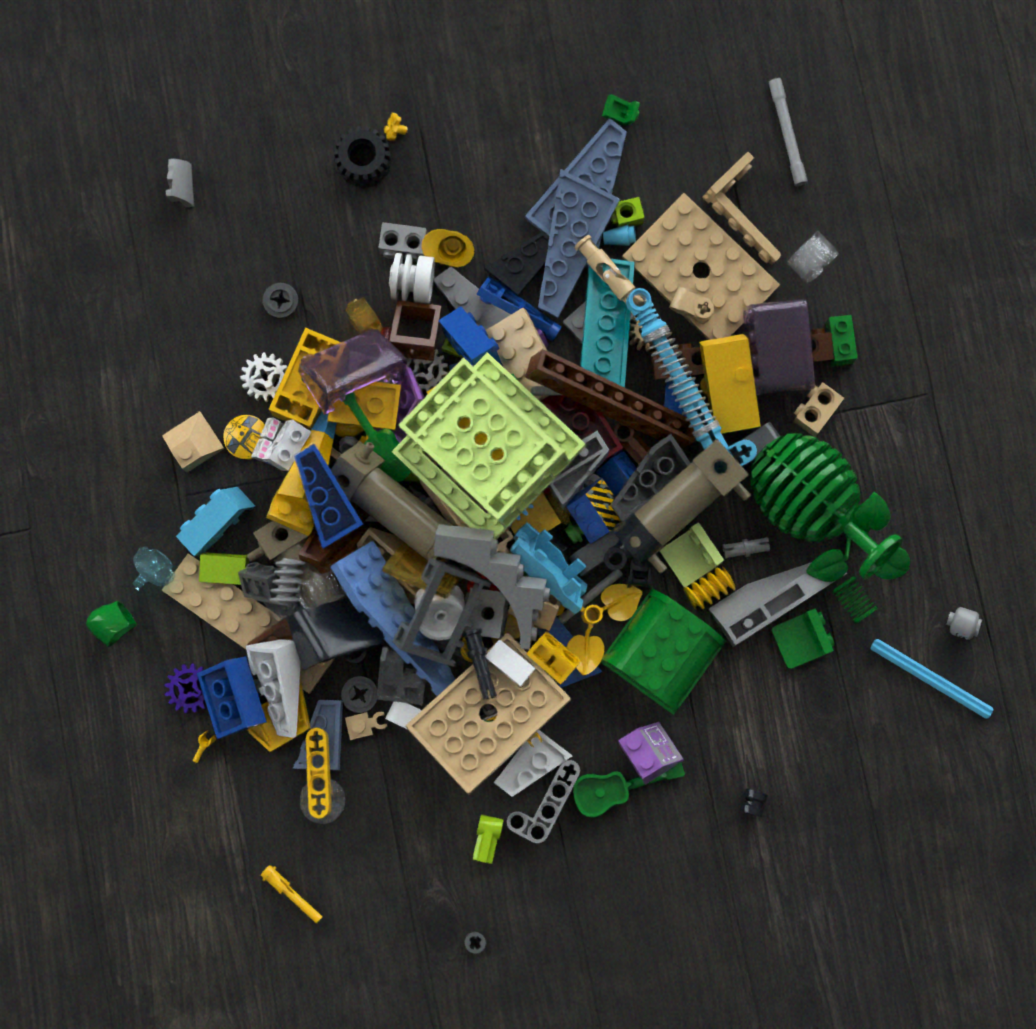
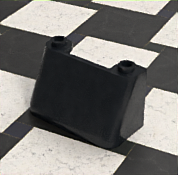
M349 597L311 608L302 605L294 608V613L286 616L303 670L314 667L318 663H325L335 658L366 649L372 650L388 644L384 639V633L377 626L373 628L368 622L370 618L364 611L359 612Z

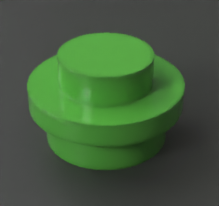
M571 522L568 523V527L564 529L566 534L574 544L578 541L581 543L583 541L581 536L584 535L577 523L575 525Z

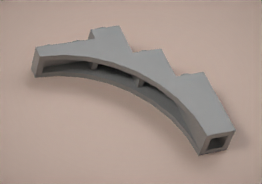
M439 524L435 533L434 555L453 559L468 565L486 576L496 585L508 600L516 616L520 631L521 649L530 650L532 641H536L538 628L534 627V621H538L539 610L543 609L544 602H549L550 588H546L547 579L523 576L524 564H520L521 555L497 552L498 540H494L495 531Z

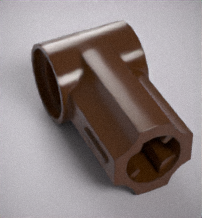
M623 423L617 424L614 428L616 437L627 454L639 465L650 448L636 434L632 427ZM625 429L629 432L630 436L626 439H621L617 432Z

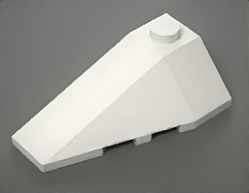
M281 639L246 646L251 672L253 675L257 674L262 686L258 689L260 694H264L269 703L267 711L277 735L291 738L296 737L301 662L294 641Z

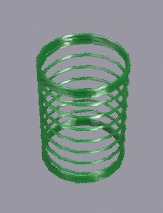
M854 575L842 583L832 593H836L850 582L853 583L857 579ZM838 592V593L835 595V597L838 596V595H840V594H842L843 592H841V593ZM874 602L871 603L870 605L866 606V607H865V608H866L865 610H867L869 607H871V606L874 604ZM874 606L860 617L857 615L852 621L857 624L877 610L878 607Z

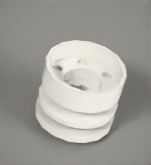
M396 253L389 277L391 300H397L401 290L402 301H406L409 292H413L414 302L429 304L433 288L435 257L419 256L417 264L412 265L411 254H407L405 264H403V254Z

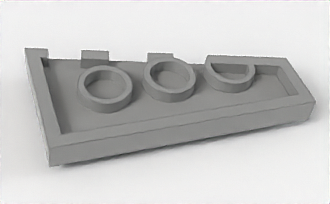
M449 267L433 279V282L455 310L462 307L466 313L470 312L474 316L476 324L478 326L482 325L485 330L511 315L493 304L488 305L481 301L480 296L477 295L479 288L452 267Z

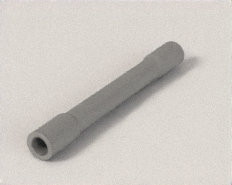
M775 78L769 81V86L776 105L789 156L794 185L801 186L808 183L803 163L801 162L786 104L782 79Z

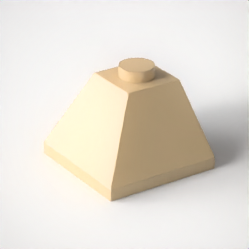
M200 411L162 435L170 451L186 473L224 449Z

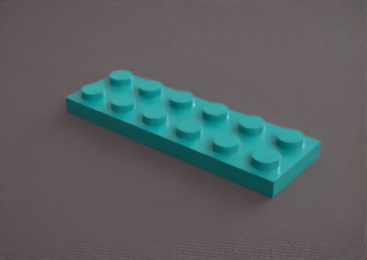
M611 259L621 274L633 284L635 262ZM605 263L602 266L603 273L611 268ZM589 266L580 367L625 388L631 311L627 308L626 303L623 300L620 301L609 285Z

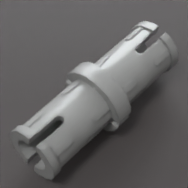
M768 537L750 541L742 539V542L723 544L724 558L741 555L748 557L753 553L770 551Z

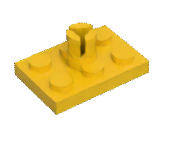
M333 376L328 422L361 426L349 406L344 404L337 393L338 387L350 382L356 395L355 400L372 427L395 431L401 385Z

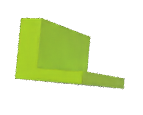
M202 553L200 555L199 582L241 585L238 572L245 569L249 564L247 555Z

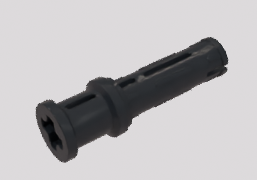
M474 629L462 633V638L466 640L469 651L467 656L473 660L482 699L485 701L489 700L487 690L490 692L491 699L496 698L497 694L485 657L488 650L482 642V629Z

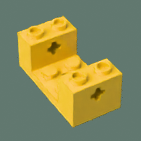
M305 328L269 407L271 414L283 421L294 420L311 431L322 411L320 407L333 381V376H335L337 371L342 372L350 354L348 346ZM307 372H311L315 376L314 381L309 384L302 381V376Z

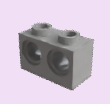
M382 222L379 241L380 254L390 259H394L396 253H402L405 259L407 254H411L412 261H418L419 256H424L421 245L422 240L427 234V229ZM390 238L398 240L393 246L387 245L386 241ZM411 241L420 243L415 249L408 247Z

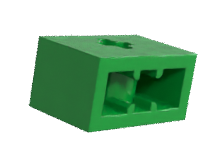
M852 315L829 317L825 326L826 332L832 333L834 359L830 360L831 367L854 364L857 360Z

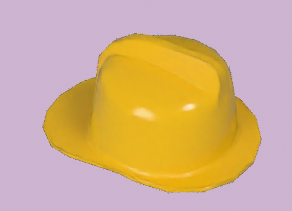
M436 229L426 234L422 240L421 248L423 254L428 257H435V262L461 267L468 264L474 256V246L471 240L457 231Z

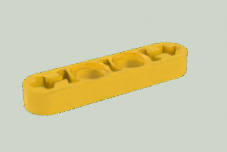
M312 728L306 735L308 809L313 817L325 818L331 812L329 737L324 729ZM316 732L323 737L322 740H319L318 745L319 748H324V752H312V748H317L316 741H312V737L316 736ZM316 755H321L324 758V764L320 768L314 767L312 763ZM317 778H322L325 782V787L322 791H316L313 787V783ZM325 794V798H321V805H325V810H322L321 815H319V811H315V806L319 805V798H314V795Z

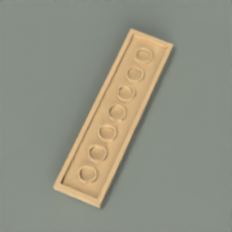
M189 553L162 589L163 592L245 649L249 641L282 619L256 600L244 597L243 591L233 584L199 582L200 561ZM334 659L325 663H318L314 667L304 670L301 665L300 678L303 690L310 694Z

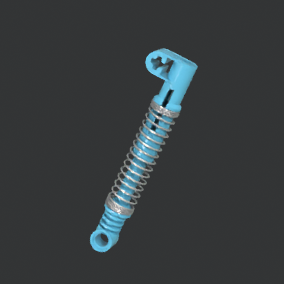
M642 288L634 289L626 299L627 308L632 312L633 316L637 315L636 321H640L638 325L643 327L641 328V337L644 339V343H653V345L648 347V350L656 348L657 351L652 353L651 356L659 354L660 357L655 360V363L662 361L663 364L658 369L666 367L667 370L661 376L670 375L665 382L673 381V384L668 389H673L672 395L677 397L675 402L679 401L681 404L678 408H683L682 415L686 414L687 418L685 421H690L689 428L693 427L694 431L692 434H694L693 436H695L696 441L701 442L705 449L712 443V440L718 439L731 455V448L734 453L740 452L742 448H747L746 456L741 455L737 459L741 466L752 461L757 454L756 445L750 440H741L730 446L727 445L720 432L721 426L718 420H714L716 416L712 417L711 415L713 410L708 409L709 403L704 402L706 397L701 396L703 391L698 390L699 384L694 383L696 378H687L692 371L684 372L689 365H680L686 358L677 359L682 354L681 351L674 353V350L679 345L670 346L675 341V338L667 340L672 332H669L670 329L666 322L662 321L661 318L657 319L659 314L654 313L656 312L655 308L652 309L654 305L649 292ZM636 295L641 296L644 299V305L641 307L636 306L633 302V297ZM718 461L714 464V469L717 473H723L727 468V464L724 461Z

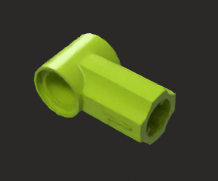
M481 814L473 860L492 864L504 819Z

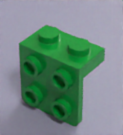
M816 608L778 624L771 629L786 667L789 669L834 651L832 648L835 646L830 633L826 634L823 627L826 624L821 612L817 613Z

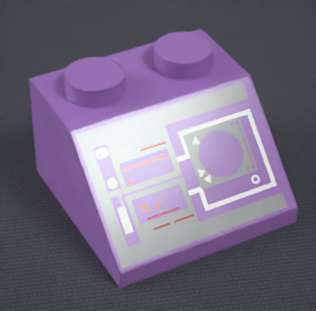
M659 722L637 728L618 740L620 747L645 785L684 761Z

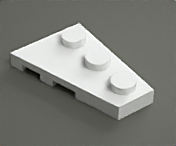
M538 730L537 733L541 736L542 742H540L538 737H534L531 740L534 747H531L526 741L494 783L513 797L572 757V755Z

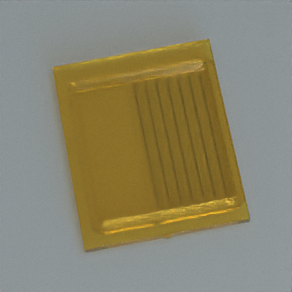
M403 541L384 565L382 572L425 590L427 584L420 578L428 560ZM445 572L435 595L448 598L461 580V577Z

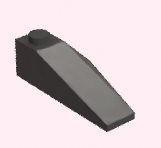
M669 434L651 447L610 504L621 522L633 512L635 513L691 464L672 434Z

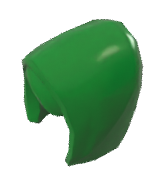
M119 601L95 609L86 621L89 631L107 647L117 643L123 634L137 625L131 613Z

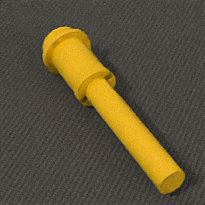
M269 865L261 874L262 880H266L279 894L283 892L317 924L323 916L289 886L290 882L275 870V866Z

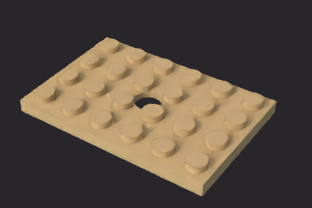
M685 193L622 256L625 261L635 262L634 269L670 304L678 287L689 289L697 295L712 301L714 312L708 321L700 322L683 315L708 340L731 336L780 286L768 272ZM698 262L706 263L710 269L709 276L700 279L695 277L693 266ZM703 305L702 308H699L700 314L704 315L707 312L706 306Z
M508 632L500 640L535 668V671L521 687L487 661L497 697L491 699L490 692L487 690L489 700L483 701L474 664H472L405 725L411 734L468 795L571 701V698L526 654L527 652L524 649H521L517 641ZM485 705H492L497 709V717L492 722H485L479 716L480 709Z

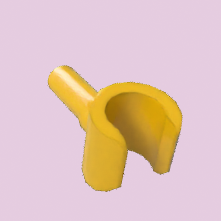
M208 730L198 737L200 746L193 758V761L198 763L206 747L216 740V735H213L209 740L206 738Z

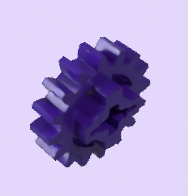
M182 664L181 671L177 668L174 669L175 676H167L171 683L164 685L170 688V691L166 692L165 696L172 697L168 703L170 705L176 703L175 709L177 711L184 707V713L188 714L190 708H192L194 713H198L199 706L202 709L206 708L204 695L197 673L203 671L204 667L201 666L196 670V664H191L190 669H188L187 665ZM193 673L190 678L181 679L183 675ZM182 683L185 685H192V687L195 689L196 692H198V694L194 692H188V690L185 688V686L182 685ZM176 686H178L180 692L178 697L175 692ZM192 698L200 699L195 703L187 704Z

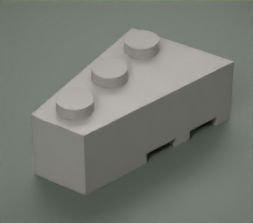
M598 431L582 440L586 447L548 485L562 510L609 455V448Z

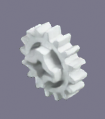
M263 352L262 358H258L255 354L253 362L250 360L246 361L249 366L248 368L242 367V371L246 375L240 376V379L246 381L242 387L244 390L249 389L247 394L250 397L255 394L257 401L263 397L264 401L268 402L270 396L274 398L285 374L284 372L287 370V366H281L283 363L281 358L275 361L274 354L267 358L266 353ZM264 364H272L274 366L269 368L264 366ZM256 368L255 374L251 376L253 370ZM265 373L268 375L267 381L263 380L262 375ZM280 378L278 384L274 387L276 379ZM263 387L267 391H260L256 388Z

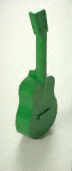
M350 382L338 387L337 393L344 404L349 406L369 437L364 442V445L367 442L373 443V451L385 460L380 469L396 482L403 481L412 471L391 452L399 444L395 434L390 429L377 431L372 427L355 400L356 395Z
M680 762L646 785L664 779L671 780L684 777L685 772L682 763ZM611 772L607 775H583L576 780L573 787L575 804L583 816L596 818L603 815L611 807L626 803L629 798L628 790L644 786L645 784L640 777L626 781L620 772Z

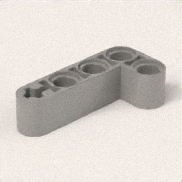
M572 760L563 762L534 818L519 811L513 812L507 818L508 828L534 843L545 841L579 776V765ZM572 764L574 766L573 770L576 773L568 777L567 781H571L570 786H568L565 782L558 781L557 778L560 776L563 779L566 773L563 767H568ZM560 784L564 786L566 792L562 798H556L552 794V789L555 785ZM546 805H551L555 809V814L550 819L544 818L541 812L542 808ZM515 815H520L524 819V824L519 829L513 828L510 823L511 818ZM541 826L544 829V836L541 839H534L532 837L531 830L533 827Z

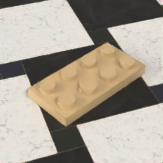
M521 308L488 328L486 332L489 339L493 338L498 344L499 350L497 352L504 368L510 374H514L516 379L531 393L533 386L542 385L525 378L530 358L540 350L547 349L527 310ZM542 395V396H535V397H536L539 401H541V400H543L544 398L548 397L549 395Z

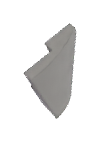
M169 159L167 181L170 190H166V197L171 202L180 201L185 207H194L191 163L180 159Z

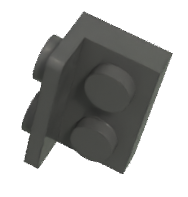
M258 562L248 564L245 569L238 572L244 597L274 604L269 599L275 598L277 595L273 594L271 589L278 587L272 583V580L279 578V576L274 574V571L281 569L261 565Z

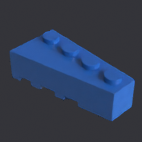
M312 444L295 454L294 459L321 547L325 548L363 525L316 445Z

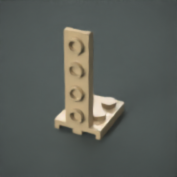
M747 152L709 188L703 198L707 203L711 201L713 209L728 219L729 226L735 231L738 230L744 236L743 240L750 247L754 246L759 251L758 255L764 262H769L772 265L780 258V252L724 195L736 183L734 178L740 180L752 167L749 163L754 157Z

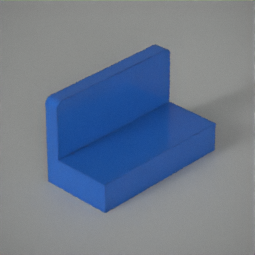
M623 451L608 460L597 470V474L600 478H603L614 497H616L636 470V466Z

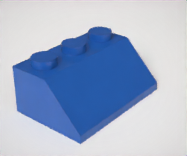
M246 656L226 660L197 673L217 739L267 722Z

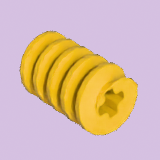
M723 566V571L718 567L714 569L715 575L711 572L707 573L708 581L701 577L699 578L700 585L692 582V590L687 586L684 587V592L695 610L697 605L705 609L704 601L710 605L713 604L712 596L720 600V591L728 595V586L733 591L736 590L731 576Z

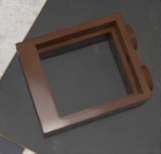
M397 300L389 340V356L434 361L440 329L438 320L441 319L442 306ZM401 318L432 321L430 339L398 335Z

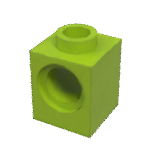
M636 197L620 201L611 217L612 224H616L617 227L626 224L629 226L642 225L645 217L640 198ZM628 210L632 213V216L624 218L620 213Z

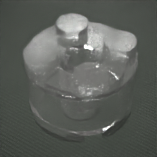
M818 230L786 262L804 281L808 280L811 282L824 270L821 266L825 267L839 254L836 251L837 248Z

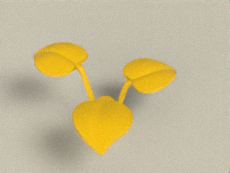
M627 584L610 585L601 593V601L605 605L604 607L600 608L597 605H590L586 608L582 607L580 610L582 612V620L588 624L585 636L576 635L572 637L566 647L581 660L576 669L582 675H587L595 670L604 655L602 639L597 636L589 637L593 624L602 619V612L607 610L609 617L616 621H625L631 618L637 610L643 594L640 589L634 586L627 588ZM562 604L559 608L557 616L561 615L565 609V607Z

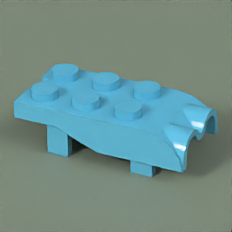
M526 522L516 532L514 536L515 542L511 546L510 552L521 555L520 564H524V571L529 577L547 579L546 588H550V595L557 598L566 609H570L576 614L582 609L583 599L580 597L585 594L587 584L577 574L585 569L586 565L577 558L568 566L561 551L550 542L553 536L545 529L539 533Z

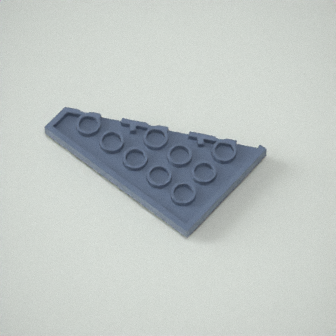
M609 118L564 171L612 195L627 131ZM559 177L525 216L527 221L549 236ZM601 238L598 244L596 245L598 248L600 246Z

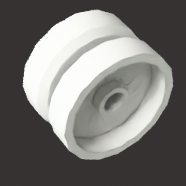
M445 581L438 587L419 629L426 637L435 640L451 638L465 607L464 594L455 584L451 585L446 594H443L450 582L446 584L441 592L438 591ZM425 585L417 592L414 599L415 611L427 587Z

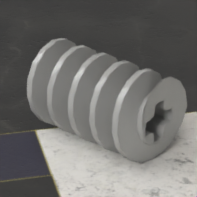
M282 558L283 560L275 562V565L279 566L281 570L274 571V574L280 578L272 580V583L277 585L278 588L271 589V592L277 595V597L270 598L269 601L274 604L296 607L292 602L299 601V598L293 594L301 592V589L296 587L295 584L302 583V580L296 577V575L304 573L298 566L304 565L305 561Z

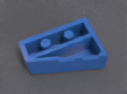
M459 307L438 320L444 336L459 356L462 355L473 367L486 353L490 354L502 366L497 352L499 350L498 344L493 338L489 339L487 337L488 334L484 327L476 324L477 322L470 312L466 313L462 307Z

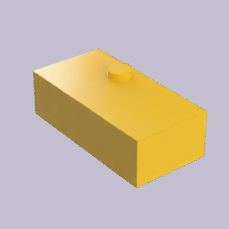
M744 334L699 342L709 410H713L711 415L712 417L716 416L714 420H718L721 426V434L761 427L748 338Z

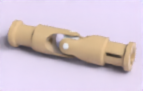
M590 235L585 236L575 245L574 249L576 251L579 250L584 255L588 265L609 285L616 297L626 303L628 295L636 287L628 278L621 274L609 256L592 242V237ZM605 263L611 268L603 273L602 266ZM636 295L633 297V302L636 306L641 307L644 305V300L641 296Z

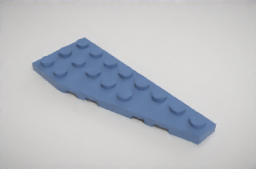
M374 541L369 542L330 566L354 607L359 612L364 611L370 618L368 622L373 628L377 626L384 633L385 641L407 664L411 663L417 669L416 674L420 679L425 678L431 684V690L436 696L456 680L448 665L402 651L392 642L401 621L411 623L416 611ZM419 630L413 644L440 652L433 640L423 635Z

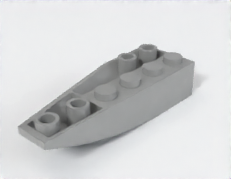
M808 563L746 584L708 610L732 647H734L833 582L821 581L808 575L806 570L811 564Z

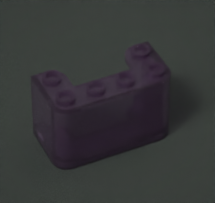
M806 299L758 303L747 306V310L744 311V322L752 328V332H749V343L754 346L751 362L752 368H756V373H754L756 395L814 389L815 376Z

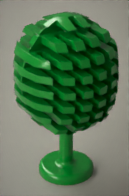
M787 433L785 437L781 435L768 443L757 455L751 467L753 470L750 475L751 487L754 491L753 495L756 503L761 505L760 510L763 515L768 517L769 522L774 526H779L780 531L785 534L790 533L794 538L800 540L807 539V541L821 542L826 538L831 540L844 532L869 555L859 570V575L864 580L877 573L901 546L903 539L897 534L889 536L878 545L853 522L855 511L861 498L860 487L856 484L857 477L854 470L850 471L851 465L847 459H842V454L837 449H832V446L827 442L819 441L818 438L810 435L803 436V434Z

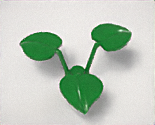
M873 492L865 502L857 507L853 522L868 535L870 529L879 531L887 526L890 521V511L886 502L877 493ZM845 535L847 541L844 556L839 549L826 551L809 565L806 570L807 574L826 582H833L843 577L848 570V565L845 561L849 558L852 539ZM899 547L892 558L875 575L882 579L901 577L909 570L910 558L908 553Z

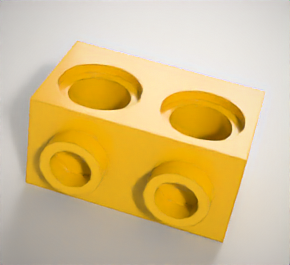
M548 631L526 653L559 684H562L581 662L580 659Z

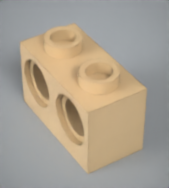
M823 382L819 388L814 386L807 396L810 400L807 404L801 403L794 412L797 417L793 422L813 437H816L844 400V397ZM825 395L829 399V404H821L818 396ZM805 413L814 414L816 421L808 422L805 419Z

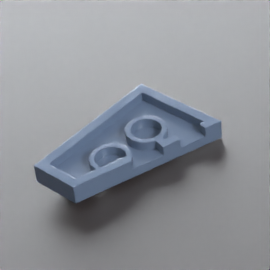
M318 700L310 721L311 729L321 728L328 733L330 770H340L343 701ZM316 732V736L312 737V741L317 743V748H312V752H324V748H319L318 745L319 740L323 739L321 735H318V732ZM305 738L300 748L299 757L295 761L294 769H307ZM316 755L313 758L312 763L314 767L320 768L323 766L324 758L321 755Z

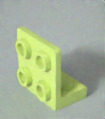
M699 522L692 526L688 532L660 550V553L683 587L690 585L724 561Z

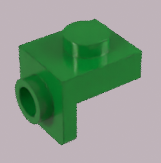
M611 94L607 96L602 117L610 118L622 126L634 123L639 116L638 108L640 102L633 101L630 103Z

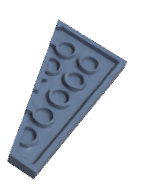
M560 169L538 305L539 309L556 318H559L587 265V259L579 250L576 251L574 249L575 245L587 235H590L592 242L597 245L620 202L619 198Z

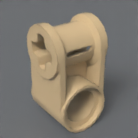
M684 287L677 288L669 306L671 310L700 322L708 321L714 312L712 301ZM703 305L707 307V312H705L704 315L700 314L699 309L702 308Z

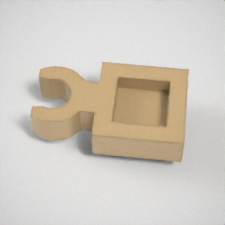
M368 712L346 717L345 721L350 740L373 735L372 728L374 727L377 729L387 728V724L379 725L377 723V718L384 716V712H377L372 718H369Z

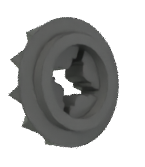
M286 283L271 285L263 295L265 310L269 315L277 318L288 317L291 313L295 312L299 304L295 289ZM283 292L284 300L288 302L282 303L279 309L278 303L274 300L279 299Z
M356 676L344 684L341 697L344 705L349 710L363 713L371 710L376 704L378 690L374 682L369 678ZM354 686L360 691L369 689L364 694L365 703L360 699L352 701L356 695Z

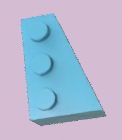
M239 487L217 489L211 494L210 502L207 505L200 506L195 511L196 516L191 521H186L180 527L181 532L176 537L193 556L206 552L224 535L223 532L232 523L235 525L240 521L238 517L245 510L249 509L251 511L255 507Z

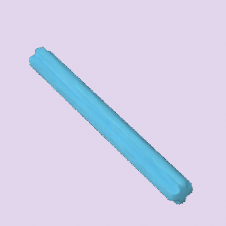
M875 639L870 648L872 651L984 718L991 716L993 712L991 706L883 641Z

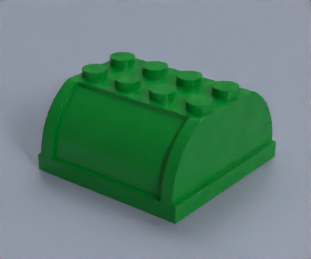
M652 588L604 654L600 663L674 715L726 643V640L712 627L673 599Z

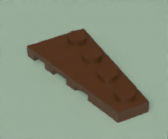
M351 503L363 523L370 515L355 503ZM314 527L299 553V560L321 567L356 529L322 548L316 528Z

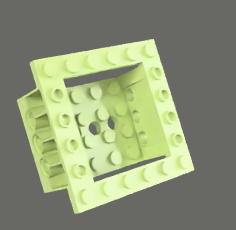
M486 353L474 367L463 358L399 424L407 436L391 452L469 527L495 531L494 540H496L586 447V444L490 354ZM462 418H469L471 420V425L467 429L459 428V421ZM480 433H484L488 437L487 442L483 445L475 443V438ZM496 449L504 451V457L499 461L492 459V453ZM427 452V453H428L443 469H445L465 490H467V491L488 511V513L486 514V513H485L470 497H468L447 475H445L424 453Z

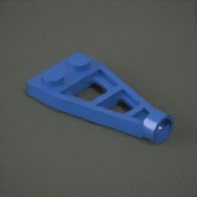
M490 276L487 277L477 292L481 301L488 305L493 304L509 314L525 308L534 326L544 331L545 337L552 342L562 327ZM502 296L505 297V298H506L507 300H509L510 302H508V301L502 299L501 297H502Z

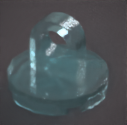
M145 546L135 553L133 562L140 575L134 580L132 585L137 590L147 581L163 587L172 582L175 577V572L172 571L173 565L163 553L154 548L151 551Z

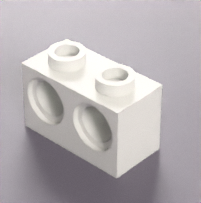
M287 420L263 459L281 471H288L295 460L294 455L300 452L311 431L294 420Z

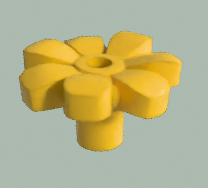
M396 113L391 114L387 122L389 126L384 128L387 141H394L397 134L405 135L407 132V127L400 125L401 117Z

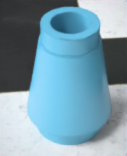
M626 224L604 231V244L631 246V244L636 242L635 227Z

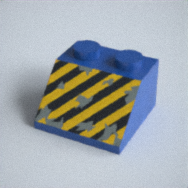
M602 477L576 493L566 505L590 544L610 532L621 521L610 505L615 497Z

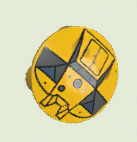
M241 415L232 419L226 426L223 437L227 450L237 458L254 459L251 456L258 440L262 438L260 435L265 424L259 418L252 415Z

